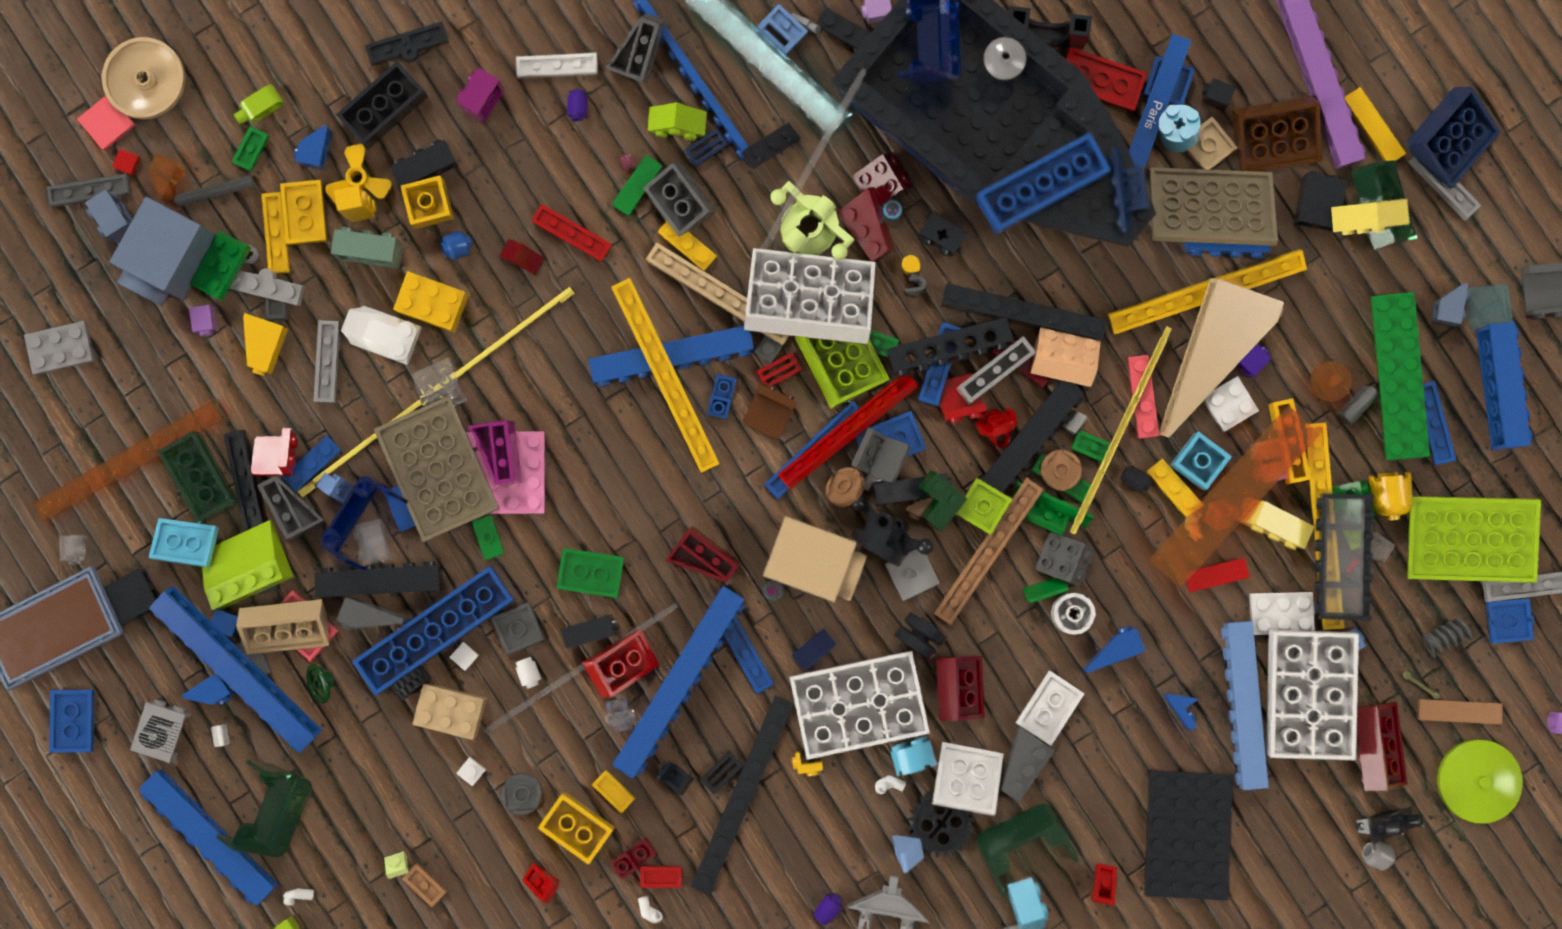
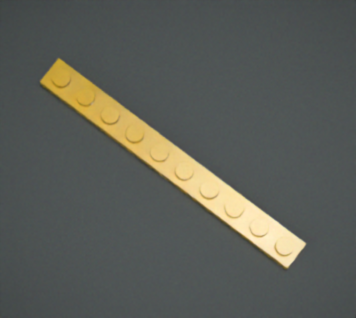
M1298 249L1212 279H1220L1246 289H1251L1307 270L1303 250ZM1210 279L1107 314L1112 333L1115 335L1201 306Z
M631 278L611 286L700 472L702 473L719 465L720 463Z
M1326 422L1304 424L1307 461L1311 475L1309 486L1313 526H1315L1313 529L1314 542L1316 539H1319V531H1316V518H1320V510H1316V498H1320V493L1332 494ZM1328 499L1327 523H1335L1333 499ZM1327 530L1326 581H1340L1336 530ZM1315 551L1316 560H1319V552ZM1326 588V612L1343 613L1341 588ZM1321 619L1323 630L1344 629V620Z

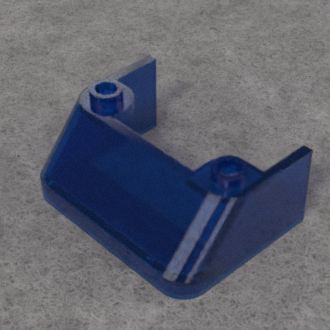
M904 0L906 1L907 15L912 20L917 21L918 60L912 61L908 70L897 72V77L914 82H938L959 79L961 76L959 7L957 1Z
M368 474L358 479L324 533L321 541L322 546L344 563L365 571L366 567L340 548L375 492L379 488L386 494L406 504L409 501Z

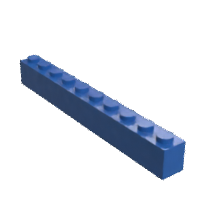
M174 585L165 590L149 607L154 612V615L169 627L171 632L183 640L184 644L191 648L202 662L214 670V673L221 677L229 685L230 689L236 692L248 706H251L262 720L266 721L278 735H281L292 749L300 753L323 731Z

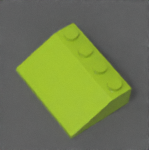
M794 336L830 409L846 403L890 380L870 339L868 344Z
M272 520L215 545L210 567H202L204 590L212 610L225 609L294 577Z

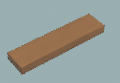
M1417 700V720L1502 724V703Z

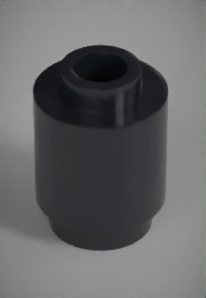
M1127 465L1120 476V480L1123 481L1124 485L1139 493L1143 490L1147 491L1152 483V480H1150L1151 475L1134 466L1130 467Z

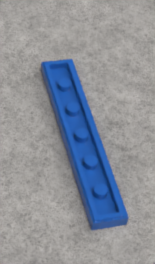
M854 401L850 402L764 484L777 499L789 490L777 474L856 412L860 407Z

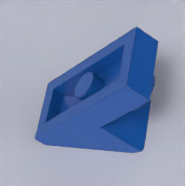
M1168 693L1162 695L1187 730L1191 731L1197 727L1194 722L1196 720L1194 714L1189 709L1186 711L1188 706L1198 700L1197 698Z

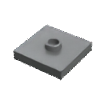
M916 549L908 553L900 567L890 562L885 564L902 601L940 584L927 556L920 554Z

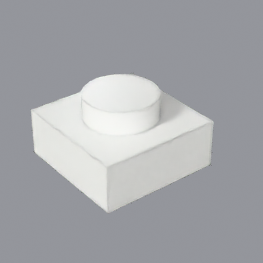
M470 756L456 774L471 786H474L486 771V768Z

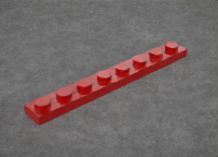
M909 375L898 377L777 475L791 490L918 387L917 383Z

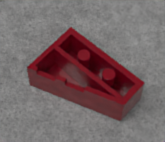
M875 187L867 188L837 212L872 262L879 261L895 249L888 226L884 221L881 205H879Z
M694 526L688 529L665 560L666 562L683 566V568L700 572L727 582L741 565L740 561Z

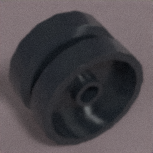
M910 611L904 621L913 628L912 632L905 627H899L894 636L931 661L937 651L928 644L929 640L938 646H942L947 636L937 630V627L923 617L920 618Z

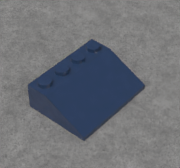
M1454 87L1406 141L1405 145L1420 164L1437 179L1446 184L1449 189H1452L1501 132L1472 87Z

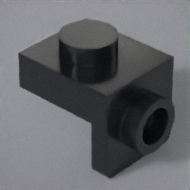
M668 761L661 767L657 776L660 781L665 782L680 795L684 794L694 780L680 766L671 761Z

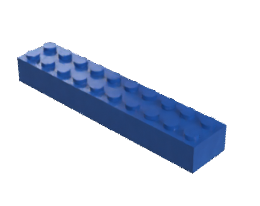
M725 586L721 588L612 766L631 778H634L636 775L640 776L648 765L645 760L647 757L652 758L659 747L656 742L658 739H664L670 729L667 727L669 721H675L681 711L678 709L681 703L685 704L690 697V687L698 684L703 676L700 674V671L703 667L707 669L713 660V657L710 656L713 650H719L724 642V639L721 638L724 632L729 633L735 622L732 619L736 614L740 615L746 604L743 603L745 600L743 597Z

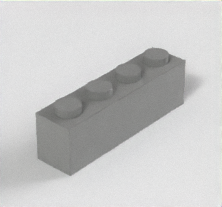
M1023 336L958 386L956 390L969 405L1036 352Z

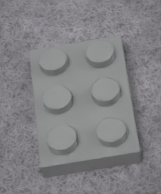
M86 321L24 335L33 375L95 361Z

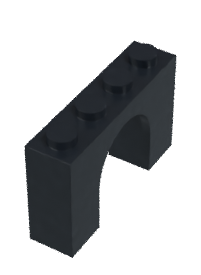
M1009 7L1008 13L1049 46L1073 47L1083 50L1090 37L1092 16L1071 14L1069 20L1063 23H1043L1029 18L1031 8Z

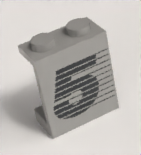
M159 699L146 702L130 750L169 763L176 761L178 753L174 751L185 718H190L191 713L185 712L186 708L181 706H166V702Z

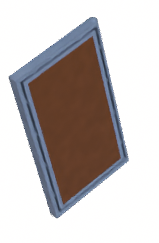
M90 566L0 612V678L7 691L124 633L94 566Z

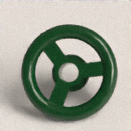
M311 664L306 671L308 688L314 699L324 704L330 698V688L334 687V679L330 672H324L317 664ZM313 670H314V677H315L314 682H313V676H312ZM317 690H319V691L321 692V694L323 695V697H321V696L319 695V693L317 692Z

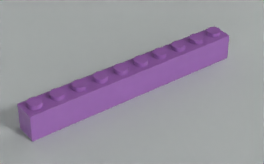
M1276 0L1309 95L1320 102L1321 128L1336 170L1360 163L1365 159V148L1359 142V132L1356 125L1352 123V112L1350 107L1346 106L1344 100L1345 92L1339 86L1338 73L1331 64V53L1325 47L1324 33L1322 30H1319L1317 24L1318 17L1311 8V0Z

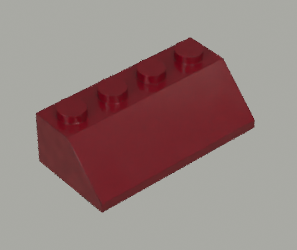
M1397 702L1358 706L1356 739L1359 743V761L1362 766L1364 790L1388 791L1408 785Z

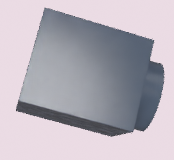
M145 196L110 260V263L123 269L117 283L161 306L164 305L169 294L184 300L191 287L190 282L216 235L201 225Z

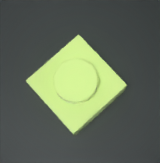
M404 851L384 857L386 876L389 879L409 873L407 855Z

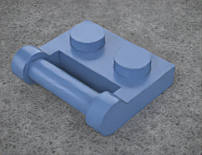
M780 4L754 30L758 36L761 35L768 41L783 59L808 34V30ZM768 25L773 27L789 43L786 46L782 45L766 30V27Z

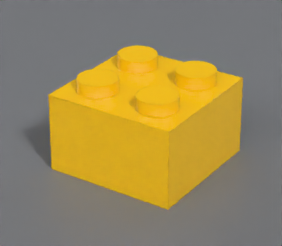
M441 176L401 185L409 222L414 229L454 219L445 181Z

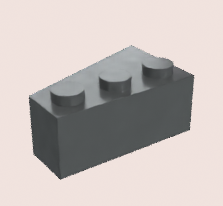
M648 13L641 16L605 68L640 82L647 80L651 74L666 20Z
M1017 725L1016 734L999 788L1017 802H1020L1054 753V750Z

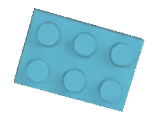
M158 518L149 558L209 568L219 528L212 525Z

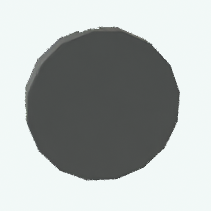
M526 773L511 776L506 780L501 791L504 806L510 812L518 815L533 812L540 805L543 796L540 782L534 776Z

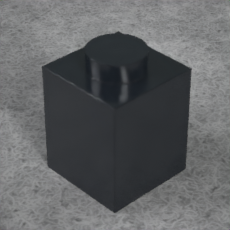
M1213 78L1210 83L1206 82L1201 94L1204 95L1202 102L1225 110L1229 106L1236 87Z

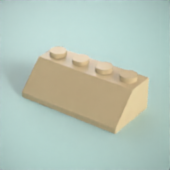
M322 599L239 608L236 627L247 655L329 646L327 613Z

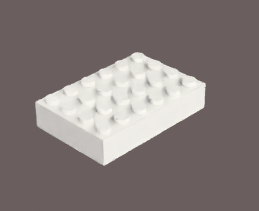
M753 248L744 330L868 344L871 330L875 262L852 259L839 260L834 257Z
M1269 630L1266 754L1269 757L1356 760L1359 634L1335 631Z
M911 650L790 676L807 759L929 734Z

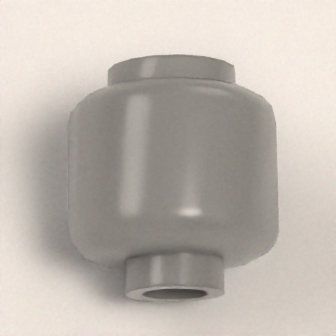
M1371 841L1363 848L1362 855L1368 866L1378 870H1386L1395 862V852L1389 844L1381 841L1377 843Z

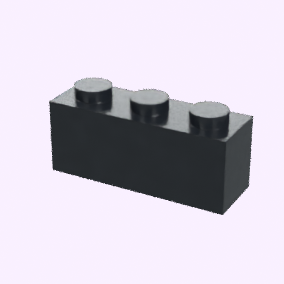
M437 140L424 150L418 149L414 151L412 156L406 159L399 158L395 160L390 168L401 189V185L436 177L459 165L448 143L445 140Z

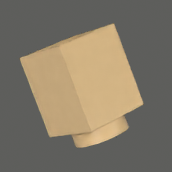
M785 516L763 576L835 602L836 597L850 601L867 554L854 550L856 546L854 541Z

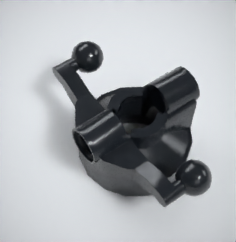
M860 496L856 502L851 504L854 511L864 510L868 519L865 526H856L851 537L886 561L900 567L911 549L918 550L922 555H928L934 550L933 543L929 539L919 540L908 534L909 525L905 520L894 517L886 512L877 514L874 508L866 503V499L863 496ZM898 522H900L901 528L897 527Z

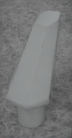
M795 13L791 14L809 33L820 32L821 26L815 24V21Z

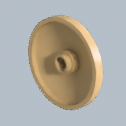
M138 37L121 43L109 54L102 70V86L110 103L123 114L136 119H152L167 113L177 104L185 87V70L179 56L168 45L157 39Z

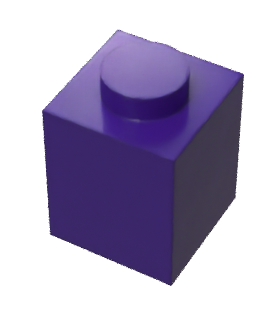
M1256 344L1237 366L1248 377L1252 378L1272 358L1268 355L1269 351L1265 347Z

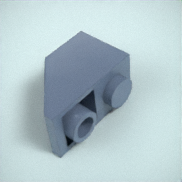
M1464 283L1457 286L1434 302L1431 322L1454 327L1464 322L1466 317V310H1464L1465 302L1468 301L1470 295L1468 284Z

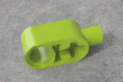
M267 85L244 99L240 103L242 109L233 115L240 125L247 120L255 123L282 107L284 101L273 85Z

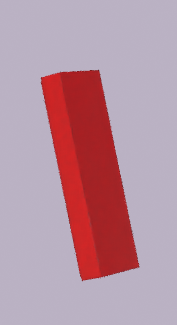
M1245 558L1184 572L1189 593L1250 578Z

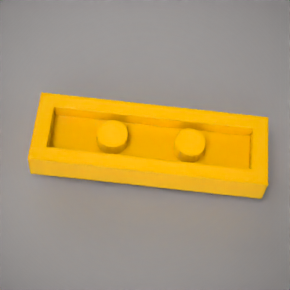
M668 221L658 230V234L704 272L717 258L716 254L690 232L679 237Z
M1163 458L1147 470V474L1151 475L1150 478L1186 519L1203 507L1204 504Z

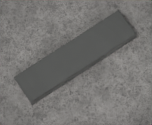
M127 173L46 187L49 207L51 208L84 203L104 190H108L118 197L132 195L130 179Z

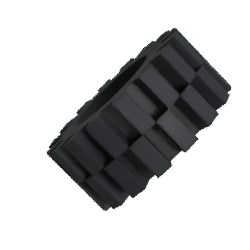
M420 665L396 682L391 688L400 700L403 701L420 689L423 684L430 681L432 677Z

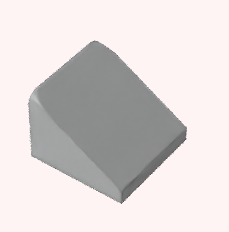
M1072 410L1069 413L1071 416L1061 426L1069 433L1075 434L1086 421L1087 416Z

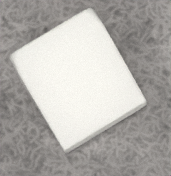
M227 725L211 727L214 747L229 745Z

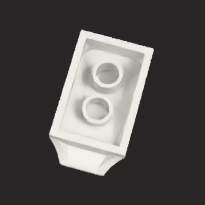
M363 306L349 309L341 332L347 337L351 345L408 365L422 327Z

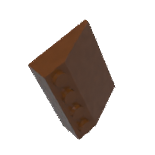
M1313 96L1232 109L1235 143L1238 147L1237 155L1240 171L1261 172L1322 161L1320 102Z

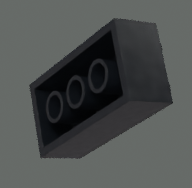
M396 61L341 109L336 116L368 150L429 96L402 65Z

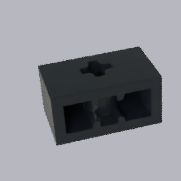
M933 212L919 233L921 242L930 247L934 245L939 248L938 252L946 257H949V255L954 257L967 235V232ZM942 232L945 233V238L939 240V235Z

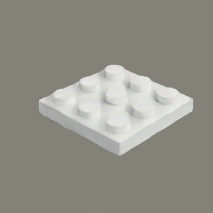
M942 742L932 804L994 816L1003 753Z

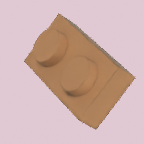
M416 863L409 873L402 878L431 907L447 892L419 863Z

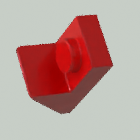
M534 863L522 879L535 895L547 904L559 887V879Z
M1096 863L1094 885L1090 891L1093 902L1111 906L1115 905L1117 867Z

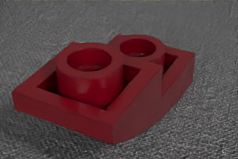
M645 837L612 860L610 864L622 880L658 853L648 838Z

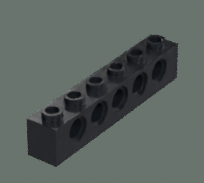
M1007 317L888 348L886 355L892 375L904 377L910 375V371L917 369L918 372L929 370L932 365L938 364V367L950 364L951 360L957 359L960 362L969 359L970 355H986L992 349L997 348V351L1008 349L1009 345L1013 342V337ZM984 335H993L994 342H987ZM965 340H973L975 346L972 348L967 347ZM945 345H953L955 347V352H947L945 350ZM928 349L933 350L936 357L928 358L925 355V351ZM913 355L916 362L908 363L905 360V356Z

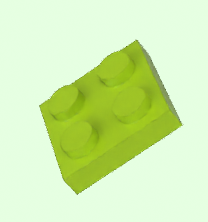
M976 478L965 496L967 501L956 515L991 535L1012 499Z

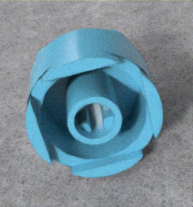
M1186 105L1168 106L1159 119V139L1163 146L1169 151L1182 153L1197 144L1200 138V117L1198 112Z
M927 736L916 738L909 745L905 741L891 747L892 751L890 753L897 776L924 770L925 766L928 765L931 767L937 765L931 742L927 740Z

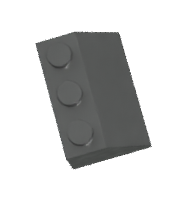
M673 162L643 187L679 237L701 225L717 212L682 163Z

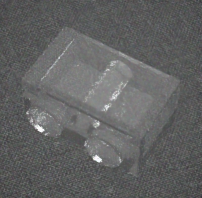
M382 519L355 525L356 530L353 531L355 541L359 542L360 550H358L360 561L364 562V565L392 560Z

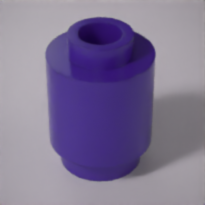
M571 90L570 95H568L567 116L572 121H583V118L588 116V97L583 90Z
M834 893L832 895L826 894L815 909L816 912L813 916L820 923L827 926L828 923H832L843 908L841 904L842 899Z

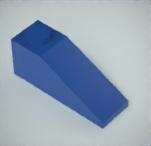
M1128 625L1118 629L1119 633L1113 635L1083 668L1084 672L1089 673L1145 652L1137 628H1131Z

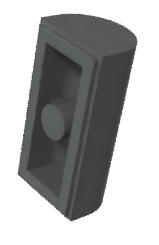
M1363 386L1336 416L1345 424L1352 426L1380 396L1373 386Z

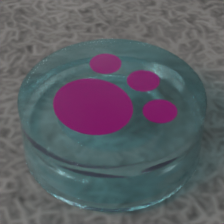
M775 580L768 581L763 587L765 598L770 601L780 599L783 595L781 583Z

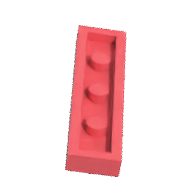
M1149 355L1127 358L1132 397L1149 363ZM1151 376L1134 410L1138 439L1159 436Z

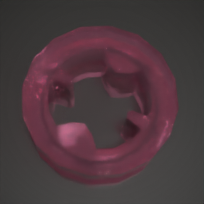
M628 152L624 156H618L626 173L629 172L630 168L635 169Z

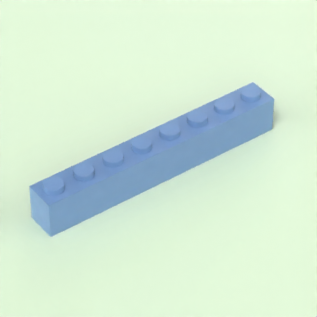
M1253 621L1223 623L1224 627L1221 628V636L1225 640L1226 648H1223V657L1225 661L1227 660L1228 669H1225L1226 681H1229L1227 699L1228 702H1231L1229 720L1233 723L1231 741L1233 744L1235 743L1233 762L1237 764L1235 783L1242 790L1269 788Z

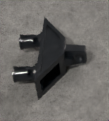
M1411 807L1380 812L1367 818L1356 820L1358 833L1370 834L1373 843H1377L1394 835L1402 836L1405 834V831L1414 827L1425 826V817L1423 814L1412 815Z

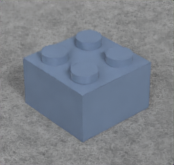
M104 190L85 202L88 207L86 211L92 220H96L99 225L97 229L104 238L107 237L110 241L120 243L133 218L120 197L108 190Z

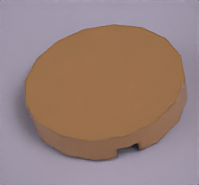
M1056 450L1044 458L1040 473L1042 480L1048 487L1064 491L1071 489L1079 482L1082 468L1080 460L1075 454L1068 450Z
M846 467L840 469L834 477L831 476L828 480L826 495L836 506H849L862 495L865 488V480L862 474L854 468Z

